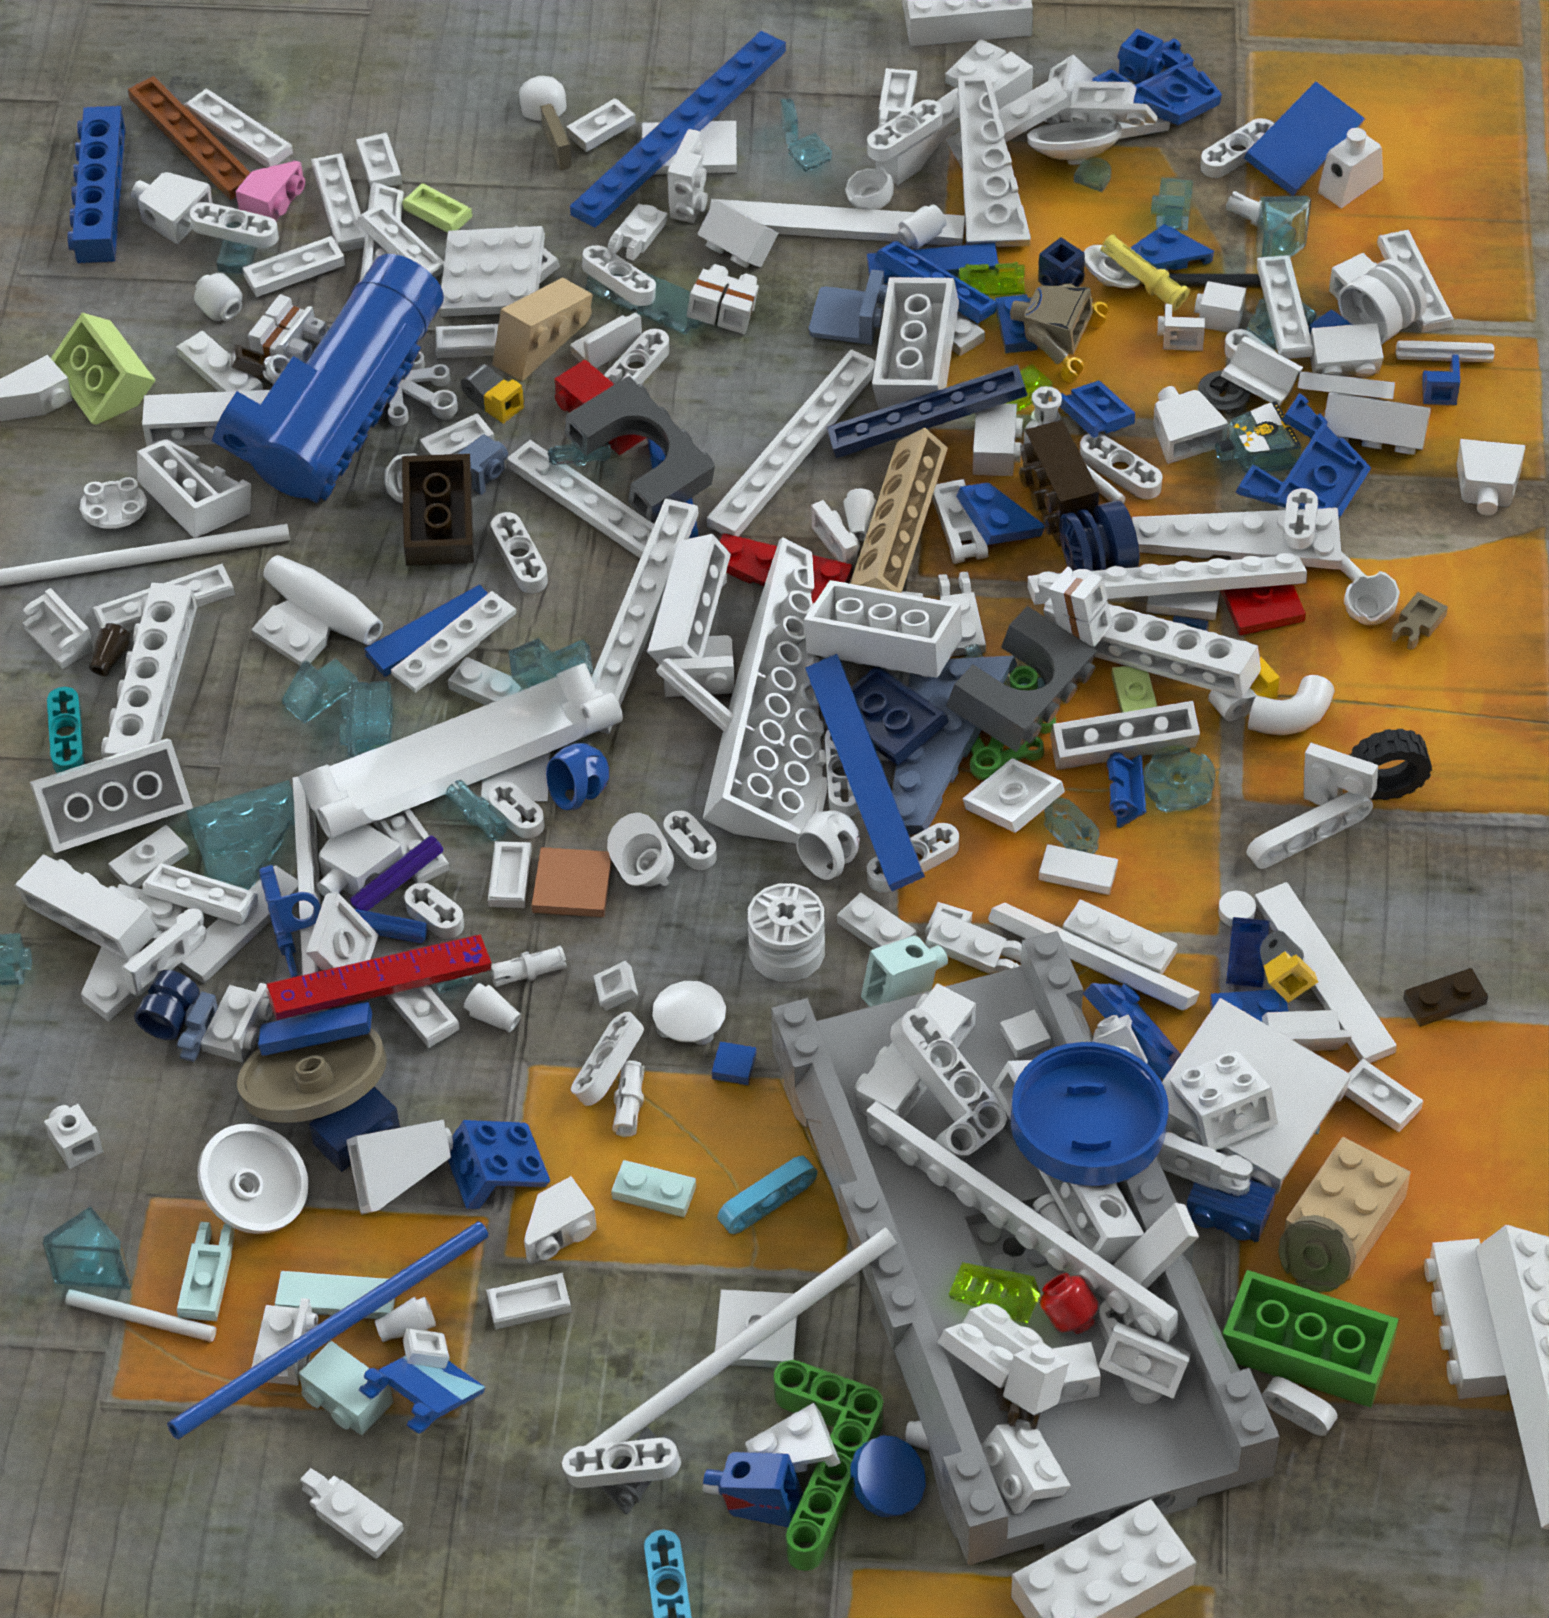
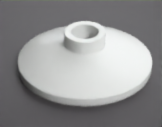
M1092 245L1085 249L1084 265L1097 277L1100 283L1120 288H1134L1141 283L1140 280L1131 275L1112 258L1100 251L1101 246L1104 245Z

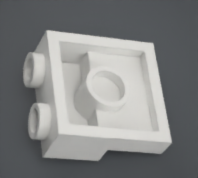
M688 129L667 171L670 218L691 223L695 222L700 211L703 212L705 210L708 199L707 193L704 192L707 172L703 169L702 165L705 146L701 145L700 131Z
M989 1303L970 1309L963 1323L944 1329L937 1342L999 1388L1006 1386L1014 1354L1036 1344L1047 1346L1035 1331L1019 1326L1012 1321L1010 1315L1003 1308Z

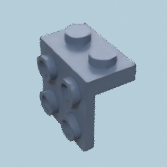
M871 269L866 291L827 286L821 287L809 325V335L816 338L872 345L876 328H881L882 304H885L888 285H884V271Z

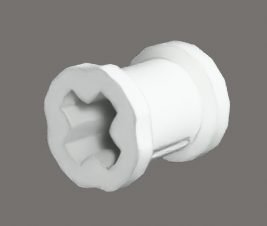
M1046 386L1040 387L1033 392L1032 404L1035 410L1032 412L1031 421H1035L1040 426L1061 420L1058 408L1061 405L1062 396L1057 389Z

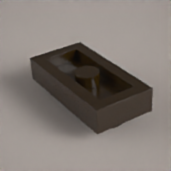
M1469 968L1404 990L1403 999L1419 1027L1486 1005L1488 994L1473 969Z

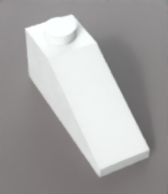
M48 355L0 379V421L45 415L73 400L67 376Z

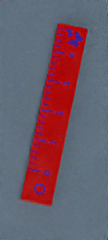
M479 934L266 983V992L276 1020H281L491 971L492 963L482 936Z

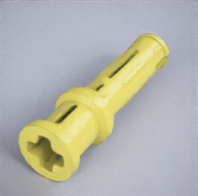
M1114 234L1104 241L1103 245L1105 246H1101L1100 251L1145 285L1146 292L1149 295H1156L1166 304H1172V312L1176 311L1185 302L1190 289L1186 285L1181 287L1171 279L1168 271L1153 267Z

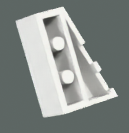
M167 439L137 451V481L193 538H197L251 514V483L243 479L240 482L231 479L225 475L224 469L218 466L212 469L201 463L199 456Z

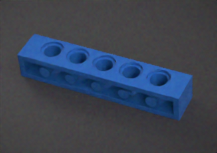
M121 106L84 107L83 119L77 122L78 138L81 139V142H76L75 144L76 159L79 161V164H74L73 167L74 181L77 183V186H72L71 190L72 203L75 205V208H71L69 213L70 225L73 231H68L69 250H74L77 263L115 262L126 130Z

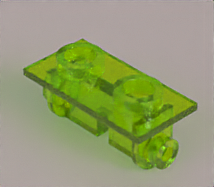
M1018 262L995 264V270H989V264H965V267H959L958 278L986 296L1025 294L1024 265H1018Z

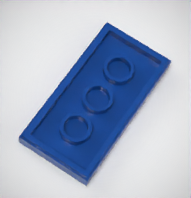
M1315 81L1246 152L1244 159L1294 196L1325 164L1329 150L1345 140L1350 129L1359 128L1365 118Z

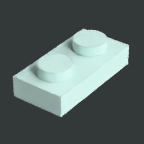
M623 1160L611 1190L612 1199L685 1218L696 1189V1178Z

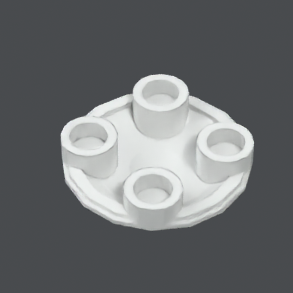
M131 477L104 483L90 482L84 487L85 495L80 502V512L83 519L91 525L103 529H117L132 524L140 519L147 506L144 492L138 488L137 480Z
M682 981L668 986L659 993L653 1003L652 1017L657 1034L661 1037L671 1038L678 1042H695L698 1045H705L713 1040L714 1033L723 1024L726 1005L721 994L712 986L699 981Z

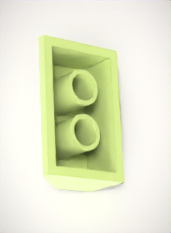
M86 313L80 314L51 357L53 362L67 376L73 399L90 422L96 425L137 407L156 381L110 320Z

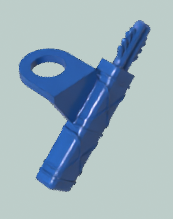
M273 865L262 867L259 870V877L276 935V942L281 954L286 957L291 978L297 977L298 972L293 957L296 949L291 932L314 925L317 921L321 905L317 897L308 892H297L282 897ZM298 901L310 902L314 908L312 915L306 919L296 918L292 914L294 904Z

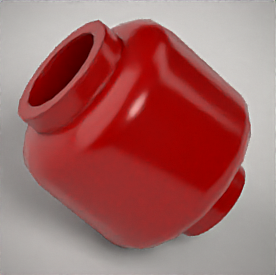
M1062 1273L1043 1286L1042 1292L1044 1294L1040 1299V1305L1058 1332L1066 1333L1073 1331L1075 1334H1080L1088 1330L1095 1323L1093 1317L1099 1309V1302L1082 1277Z

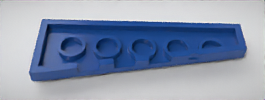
M1092 983L1084 991L1083 995L1105 1019L1113 1015H1117L1118 1018L1125 1015L1130 1016L1132 1020L1131 1029L1148 1060L1147 1063L1164 1080L1181 1053L1137 1003L1140 1000L1139 995L1125 984Z

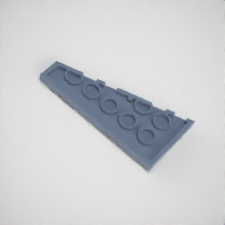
M1015 656L949 659L938 678L910 673L908 687L946 713L949 722L901 764L896 765L892 793L909 835L918 834L929 828L943 802L942 795L949 782H954L959 773L957 767L963 757L967 758L981 732L980 728L946 707L954 684L972 664L1001 683H1004L1008 673H1011L1017 666Z

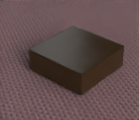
M238 344L234 345L230 354L231 368L262 379L264 376L263 370L266 371L267 369L264 364L265 355Z

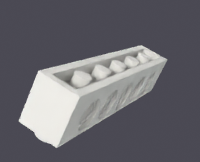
M152 582L148 596H143L141 602L142 619L140 624L136 623L134 627L133 651H128L126 655V676L118 684L117 697L119 701L117 708H112L110 712L109 737H104L102 741V758L161 740L197 609L192 586Z
M1110 604L1109 609L1113 625L1096 646L1093 647L1097 650L1095 654L1097 658L1241 699L1244 698L1261 671L1258 645Z
M1032 1060L1008 1061L992 1086L1010 1120L1012 1095L1016 1080ZM1039 1170L1078 1242L1105 1261L1116 1262L1144 1234L1116 1183L1101 1186L1076 1185L1055 1179Z

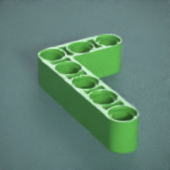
M788 1360L779 1364L774 1372V1396L777 1404L787 1411L796 1413L814 1403L820 1410L825 1424L834 1427L830 1437L840 1460L838 1465L828 1467L824 1461L818 1462L787 1529L786 1549L788 1561L797 1570L808 1571L816 1568L821 1563L854 1491L853 1488L856 1486L854 1476L851 1477L850 1474L854 1453L863 1443L879 1436L883 1426V1398L880 1392L873 1387L800 1361ZM789 1383H796L799 1386L794 1388H788L785 1385ZM826 1396H832L836 1399L832 1401H824L821 1398ZM868 1409L873 1412L870 1414H861L858 1411ZM846 1442H855L859 1445L855 1447H846L843 1444ZM831 1475H840L844 1477L841 1480L837 1481L828 1479V1477ZM817 1508L828 1510L825 1514H815L812 1511ZM800 1542H810L813 1544L809 1548H800L796 1545Z

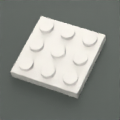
M543 227L448 231L441 286L444 302L439 309L441 316L500 314L502 308L539 290L545 237Z

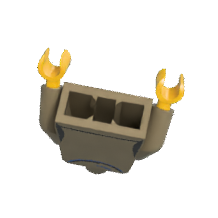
M1069 283L1060 286H1040L1036 289L1030 303L1016 300L1012 303L1010 318L1011 320L1024 322L1026 339L1043 350L1056 364L1061 363L1063 365L1061 377L1064 381L1073 383L1084 369V364L1081 359L1077 357L1069 358L1067 355L1074 354L1088 323L1095 328H1100L1104 324L1108 307L1101 301L1093 304L1091 289L1087 287H1075Z

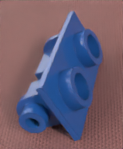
M1114 752L1110 754V758L1106 762L1109 769V779L1113 781L1110 784L1111 802L1109 806L1116 816L1118 828L1146 813L1143 763L1140 754L1129 760L1124 757L1123 753Z

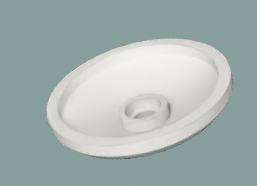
M1061 121L1057 124H1047L1033 129L1028 133L1027 139L1028 144L1034 150L1053 159L1067 160L1070 165L1086 163V158L1099 155L1115 144L1122 136V125L1117 122L1115 125H1105L1100 122H1087V124L1081 125L1071 121Z
M255 1124L230 1126L217 1133L207 1143L200 1155L198 1183L203 1198L216 1216L235 1229L254 1234L277 1231L292 1222L306 1202L308 1175L304 1162L294 1146L272 1129ZM239 1184L244 1185L247 1188L248 1193L244 1192L240 1188Z

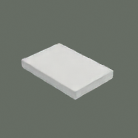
M711 121L700 131L701 145L705 146V154L702 161L703 169L707 173H737L736 121ZM642 123V139L660 123ZM675 155L653 175L667 174Z

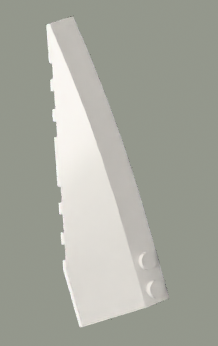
M783 537L779 540L744 650L728 709L732 712L733 719L729 723L728 729L722 733L702 819L733 834L796 844L797 837L806 821L816 813L823 812L828 787L827 778L822 776L823 766L826 763L825 750H821V736L824 733L823 721L819 719L820 706L805 669L819 662L818 657L807 653L804 625L805 617L815 604L812 603L811 591L814 589L812 552Z

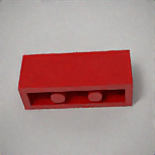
M584 359L554 378L556 391L554 397L558 406L570 413L615 384ZM633 434L622 435L607 442L604 446L610 447L620 456L645 440L646 437Z

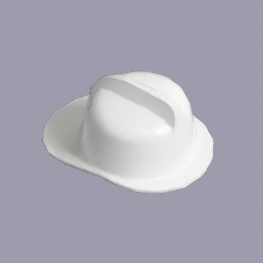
M642 813L628 814L619 819L612 827L608 836L607 849L621 877L629 885L651 887L658 884L667 886L669 884L667 877L673 869L674 857L668 842L657 824L648 815Z

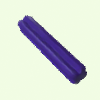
M430 835L350 898L354 909L368 911L439 856L443 852L440 842L433 835Z

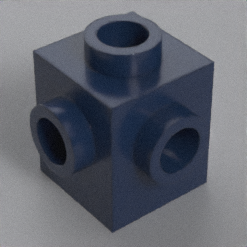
M1060 237L1039 253L1038 282L1043 286H1060L1069 283L1079 287L1085 278V252Z

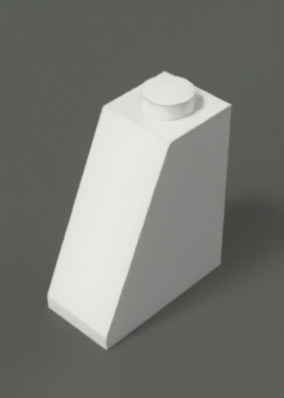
M444 1120L359 1135L346 1140L361 1215L380 1210L451 1158L450 1150L453 1148V1139L449 1128H445Z

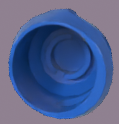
M575 743L564 747L551 758L546 767V780L549 792L557 806L563 810H576L582 806L585 798L591 800L599 796L607 786L610 777L609 764L605 756L597 748L585 743ZM566 790L574 791L572 801L566 797Z

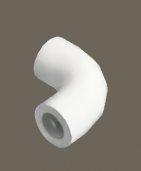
M1309 675L1301 680L1296 695L1291 699L1274 700L1256 695L1249 716L1248 730L1283 736L1305 731L1318 723L1329 708L1335 692L1333 684L1322 676Z

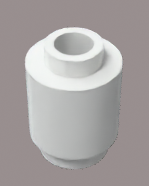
M936 205L923 206L899 222L898 237L906 247L911 246L917 250L942 233V228L947 225L946 218Z

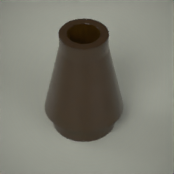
M107 623L104 628L99 629L92 661L89 665V669L93 673L103 677L108 676L111 668L130 647L129 639L131 634L129 631L114 623Z

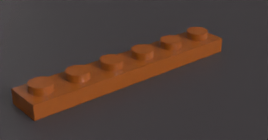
M155 76L128 88L131 101L229 200L236 198V190L251 172Z

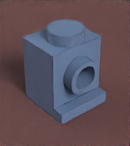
M485 434L458 453L470 454L472 489L480 495L486 492L485 485L489 481L496 479L505 470L504 460L509 456L507 449L502 443L492 440Z

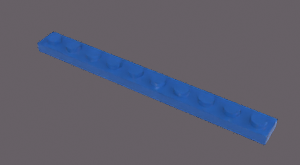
M760 31L570 205V215L596 228L677 153L688 129L701 131L786 52V42Z

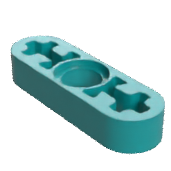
M58 687L52 690L47 697L50 756L56 773L85 765L82 714L78 693L70 687ZM62 702H67L68 713H61L60 707ZM65 726L75 728V731L68 736L56 734L60 728ZM64 749H70L72 756L69 761H65Z

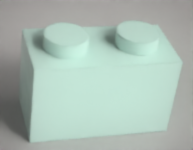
M332 1341L299 1372L302 1386L301 1393L305 1400L315 1408L322 1406L331 1413L332 1418L339 1426L346 1430L352 1428L361 1436L393 1404L391 1387L389 1385L373 1399L368 1398L359 1391L360 1386L367 1382L363 1376L365 1371L370 1368Z

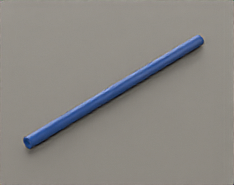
M476 1222L169 1421L167 1426L170 1433L176 1439L185 1436L488 1238L487 1229L481 1222Z

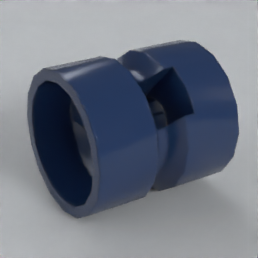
M172 970L159 971L148 990V995L144 996L134 1014L135 1022L142 1030L162 1040L175 1039L185 1023V1016L189 1006L195 1004L200 995L199 988L191 979L179 972Z

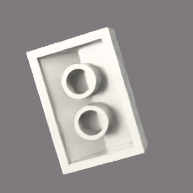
M1330 392L1324 418L1328 421V428L1339 439L1343 437L1347 442L1349 438L1361 439V446L1381 449L1382 443L1396 445L1395 452L1415 455V449H1423L1431 408Z

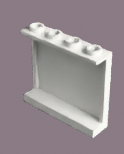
M1220 998L1162 1082L1169 1103L1166 1132L1171 1131L1185 1140L1203 1146L1197 1115L1173 1089L1170 1078L1183 1073L1189 1068H1195L1217 1059L1223 1054L1238 1051L1271 1086L1278 1124L1215 1151L1226 1155V1157L1236 1154L1250 1161L1253 1164L1252 1167H1254L1250 1180L1275 1188V1194L1278 1195L1283 1180L1335 1102H1340L1347 1091L1351 1074Z

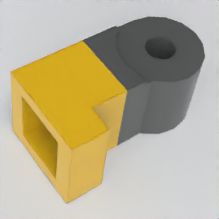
M481 364L461 380V388L465 395L476 403L478 407L503 424L524 408L522 384L514 379H511L509 382L504 380L485 364ZM509 402L511 406L505 410V403Z
M1275 931L1264 939L1260 947V954L1268 982L1288 1003L1318 983L1315 972L1303 961L1304 952L1285 932Z

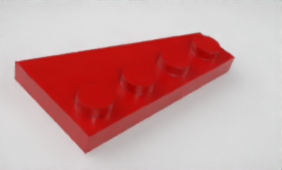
M723 533L719 542L731 554L726 573L748 584L755 582L764 586L777 546ZM812 555L814 589L811 591L812 603L817 601L830 580L849 583L853 574V564Z

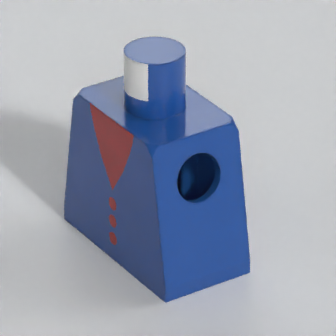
M732 1452L728 1455L724 1471L707 1469L703 1479L704 1493L723 1495L728 1511L734 1517L783 1527H789L803 1495L790 1455L785 1453Z

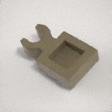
M1417 592L1401 611L1399 623L1393 628L1392 641L1396 642L1403 635L1410 638L1408 639L1407 648L1409 650L1414 649L1418 644L1419 634L1421 633L1429 637L1446 617L1448 607Z

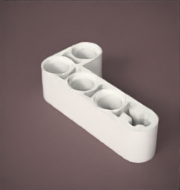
M912 1009L899 1018L892 1025L890 1031L893 1044L954 1120L952 1125L938 1135L935 1142L959 1159L964 1160L1003 1129L1007 1121L1006 1111L927 1011ZM911 1026L916 1030L914 1034H912L908 1029ZM926 1041L928 1045L922 1048L920 1045ZM931 1053L941 1059L942 1068L933 1064L930 1057ZM955 1083L964 1088L966 1098L960 1097L956 1093ZM979 1114L988 1118L990 1122L989 1129L980 1123ZM951 1136H955L961 1141L962 1151L957 1150L952 1145Z

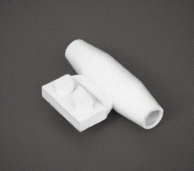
M279 555L271 558L266 564L263 572L264 578L287 601L276 606L273 605L251 630L255 637L302 668L306 669L326 647L330 629L367 645L374 643L380 636L383 629L382 621L356 596L316 570Z

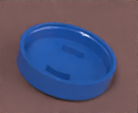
M1075 1042L1064 1044L1038 1055L1020 1073L1012 1095L1011 1130L1022 1154L1031 1164L1045 1174L1063 1182L1076 1185L1101 1186L1114 1184L1140 1173L1159 1154L1166 1135L1169 1112L1168 1097L1164 1085L1155 1071L1136 1055L1119 1047L1104 1043Z

